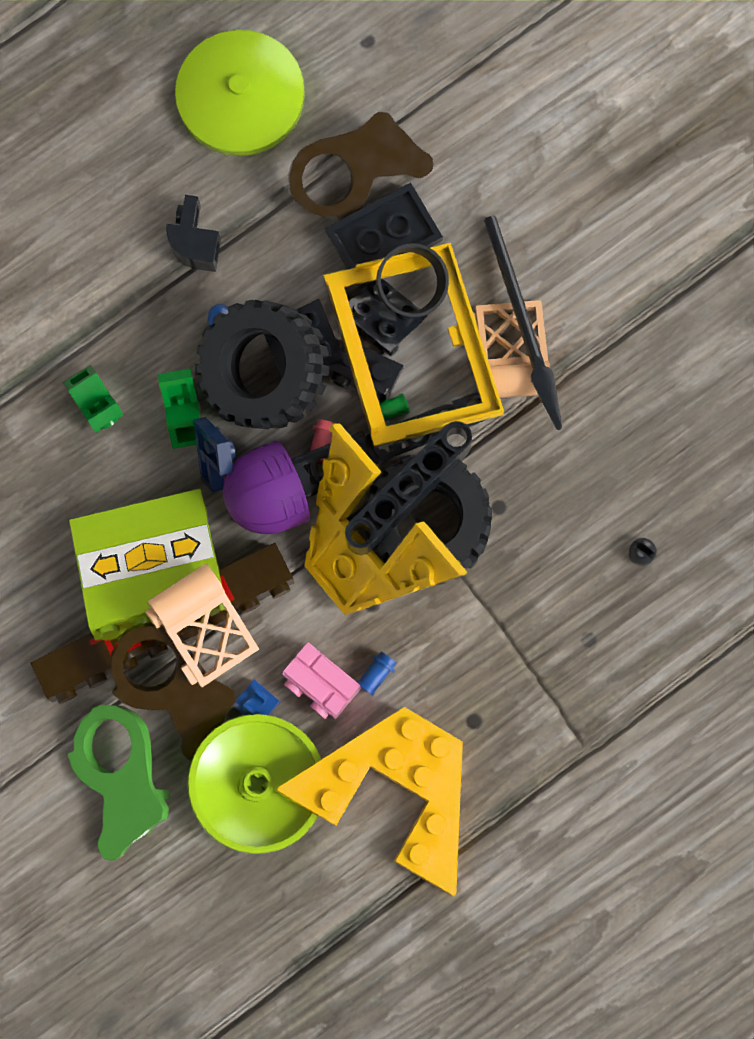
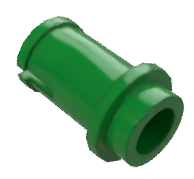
M403 393L379 402L384 421L410 413Z

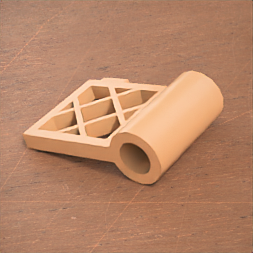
M541 300L524 301L527 311H535L536 321L532 326L534 331L537 328V342L545 366L550 368ZM511 303L477 305L476 312L473 315L487 358V349L495 341L509 350L503 358L488 359L500 398L538 395L531 382L533 368L529 356L518 350L524 343L523 338L521 337L513 346L500 336L510 324L520 331ZM497 314L505 322L495 332L484 324V315ZM486 334H488V335L490 336V338H489V340H488L487 342H486Z
M207 564L202 565L147 601L150 607L145 611L148 618L156 629L162 625L186 663L180 668L191 685L198 682L201 687L205 686L259 650L224 593L221 583ZM222 603L227 611L224 627L208 624L210 610ZM202 616L201 622L195 621ZM232 621L237 629L230 628ZM188 625L200 627L195 646L182 643L176 633ZM206 628L222 631L218 650L202 647ZM229 633L241 635L247 644L246 647L237 653L225 651ZM187 650L194 651L192 658ZM200 652L217 655L214 668L202 675L197 667ZM223 656L229 657L228 659L222 662Z

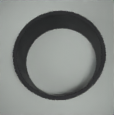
M405 244L393 249L380 264L376 275V288L382 302L392 311L408 317L424 316L437 309L445 299L449 286V275L444 261L434 250L421 244ZM403 252L416 253L426 258L433 266L437 277V287L432 300L425 307L411 312L401 311L392 306L386 299L381 286V274L385 263L392 256Z

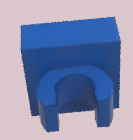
M254 679L238 697L233 707L244 716H269L280 704V701Z

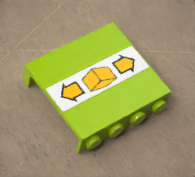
M201 488L69 520L88 625L95 641L100 639H116L125 630L139 623L151 622L145 612L150 608L147 601L204 564L210 567L221 583L207 519V508ZM222 603L210 610L209 616L219 613L220 610H225Z

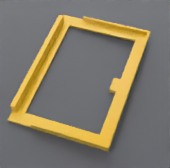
M451 243L430 248L442 258L448 270L449 286L447 293L457 325L448 327V333L453 348L462 345L465 347L482 401L480 404L386 426L344 288L376 280L378 268L384 258L357 264L355 268L323 276L374 447L441 431L447 424L454 421L470 424L504 415L502 402ZM412 252L392 256L383 267L381 279L432 267V265L423 256Z

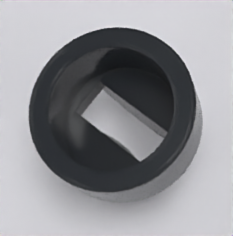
M636 539L629 548V557L636 565L646 566L656 557L657 549L650 539ZM637 544H640L645 549L650 551L652 553L650 557L643 551L636 548Z

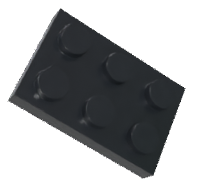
M411 182L325 228L326 234L347 270L355 268L357 264L383 259L393 249L401 245L413 243L430 248L443 241L441 232Z

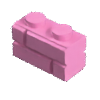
M309 642L282 673L283 677L287 679L283 685L297 697L304 693L313 701L310 707L324 719L328 715L336 719L361 689V685Z

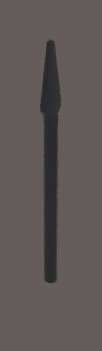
M489 216L484 219V223L533 368L531 382L555 428L561 430L562 422L554 373L549 367L545 366L496 216Z

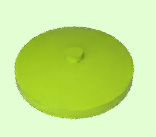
M250 30L222 32L211 36L197 45L184 60L177 76L175 88L178 111L189 133L208 149L230 156L259 154L282 142L294 129L301 116L305 95L301 70L290 51L272 37Z
M247 715L232 719L211 732L200 744L192 759L188 773V796L192 811L207 834L232 850L260 854L283 849L299 840L312 827L318 816L276 792V789L322 759L312 741L299 728L283 719L268 715Z

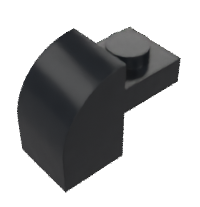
M185 194L184 204L178 205L176 211V224L180 225H166V233L171 250L175 257L187 267L216 272L221 245L219 231L197 228L201 210L198 196Z

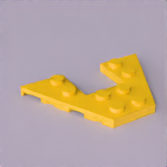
M340 423L331 425L329 431L333 434L329 456L323 461L324 476L319 482L315 504L319 507L316 525L311 526L310 548L306 553L304 567L342 613L348 615L465 575L467 571L425 522L416 523L385 564L374 551L365 555H357L349 550L345 538V530L349 524L347 517L381 471ZM357 531L353 533L351 538L354 542L359 544L366 542Z
M406 707L393 713L276 789V792L336 826L369 768H372L427 801L396 855L394 862L451 896L456 895L463 742Z

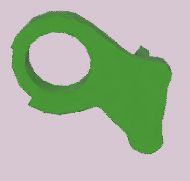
M100 705L92 708V711L80 722L74 736V752L67 754L71 767L77 777L104 797L103 830L98 839V848L103 859L114 861L123 857L132 844L150 834L157 824L168 818L169 807L164 800L171 799L169 790L155 789L153 786L150 736L148 728L140 716L125 706ZM109 719H114L121 723L128 731L131 739L129 759L120 770L115 772L102 768L96 761L92 750L96 729Z

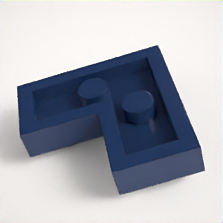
M206 417L195 419L193 424L201 480L212 493L223 490L224 476L233 472L232 459H235L234 445L230 439H227L221 433L219 427H215Z

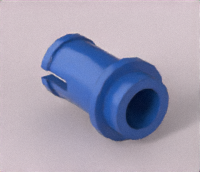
M382 651L377 656L375 654L372 656L374 661L361 678L356 681L361 685V688L372 696L388 674L395 672L393 668L397 664Z

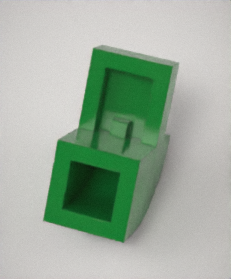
M91 365L63 382L95 433L111 427L119 418L124 416L120 407Z
M191 368L158 374L172 448L177 449L196 445L193 420L202 418Z

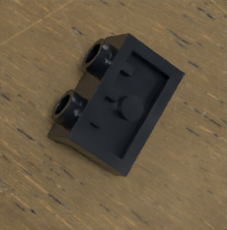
M342 341L339 349L343 360L329 366L330 381L345 389H348L349 386L357 389ZM362 346L377 398L381 401L387 400L404 369V365Z

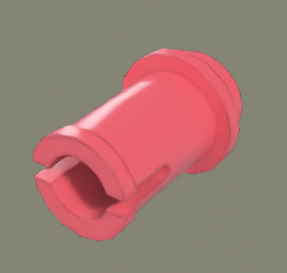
M317 420V424L312 426L315 432L310 451L331 443L333 433L329 431V428L335 423ZM324 458L320 459L318 462L323 463Z

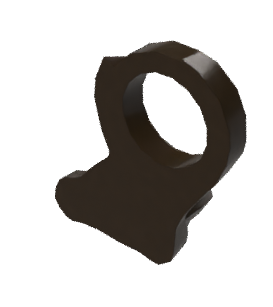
M377 112L363 126L354 131L320 139L302 148L291 162L288 173L289 188L295 202L297 201L306 211L322 217L337 216L340 221L363 207L376 177L410 175L415 178H422L433 170V158L413 142L407 133L395 123L389 113ZM320 154L338 156L346 163L350 170L351 184L348 193L342 200L332 205L315 203L307 196L303 188L302 176L304 169L311 159Z
M152 622L139 623L123 632L111 653V675L116 683L112 693L122 703L132 708L169 711L181 737L182 754L192 761L200 744L211 732L222 725L228 711L236 701L234 690L216 680V678L203 687L198 682L191 685L180 668L186 663L162 625L156 629ZM176 633V634L178 635V637L180 638L181 642L184 643V644H187V643L183 640V638H182L178 633ZM156 639L166 643L173 649L176 655V665L173 673L165 682L156 686L144 687L135 684L125 675L123 670L125 655L134 644L143 640ZM187 650L188 653L190 654L191 658H192V657H193V652H192V650ZM198 661L197 667L201 674L204 675L206 671Z

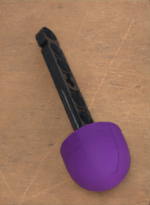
M468 394L453 400L452 404L440 405L398 423L439 414L443 410L451 411L467 407L469 401L474 398L481 401L480 394ZM485 420L478 421V422H474V423H470V424H466V425H468V427H471V426L476 425V424H478V423H481V422H483V421H485ZM360 431L350 436L376 465L428 444L440 431L425 434L418 442L412 441L409 438L402 440V442L394 443L389 446V453L385 449L379 450L378 446L374 447L370 434L365 435L363 431ZM275 440L241 456L233 463V472L226 474L223 485L224 502L230 516L244 529L259 534H275L309 522L310 513L306 498L318 493L319 482L323 478L316 473L315 467L320 459L328 458L331 443L290 459L282 444ZM306 464H308V472H309V474L307 473V471H306V470L304 469V467H303V466L306 465ZM309 475H310V477L312 478V480L314 481V484H311V485H310Z

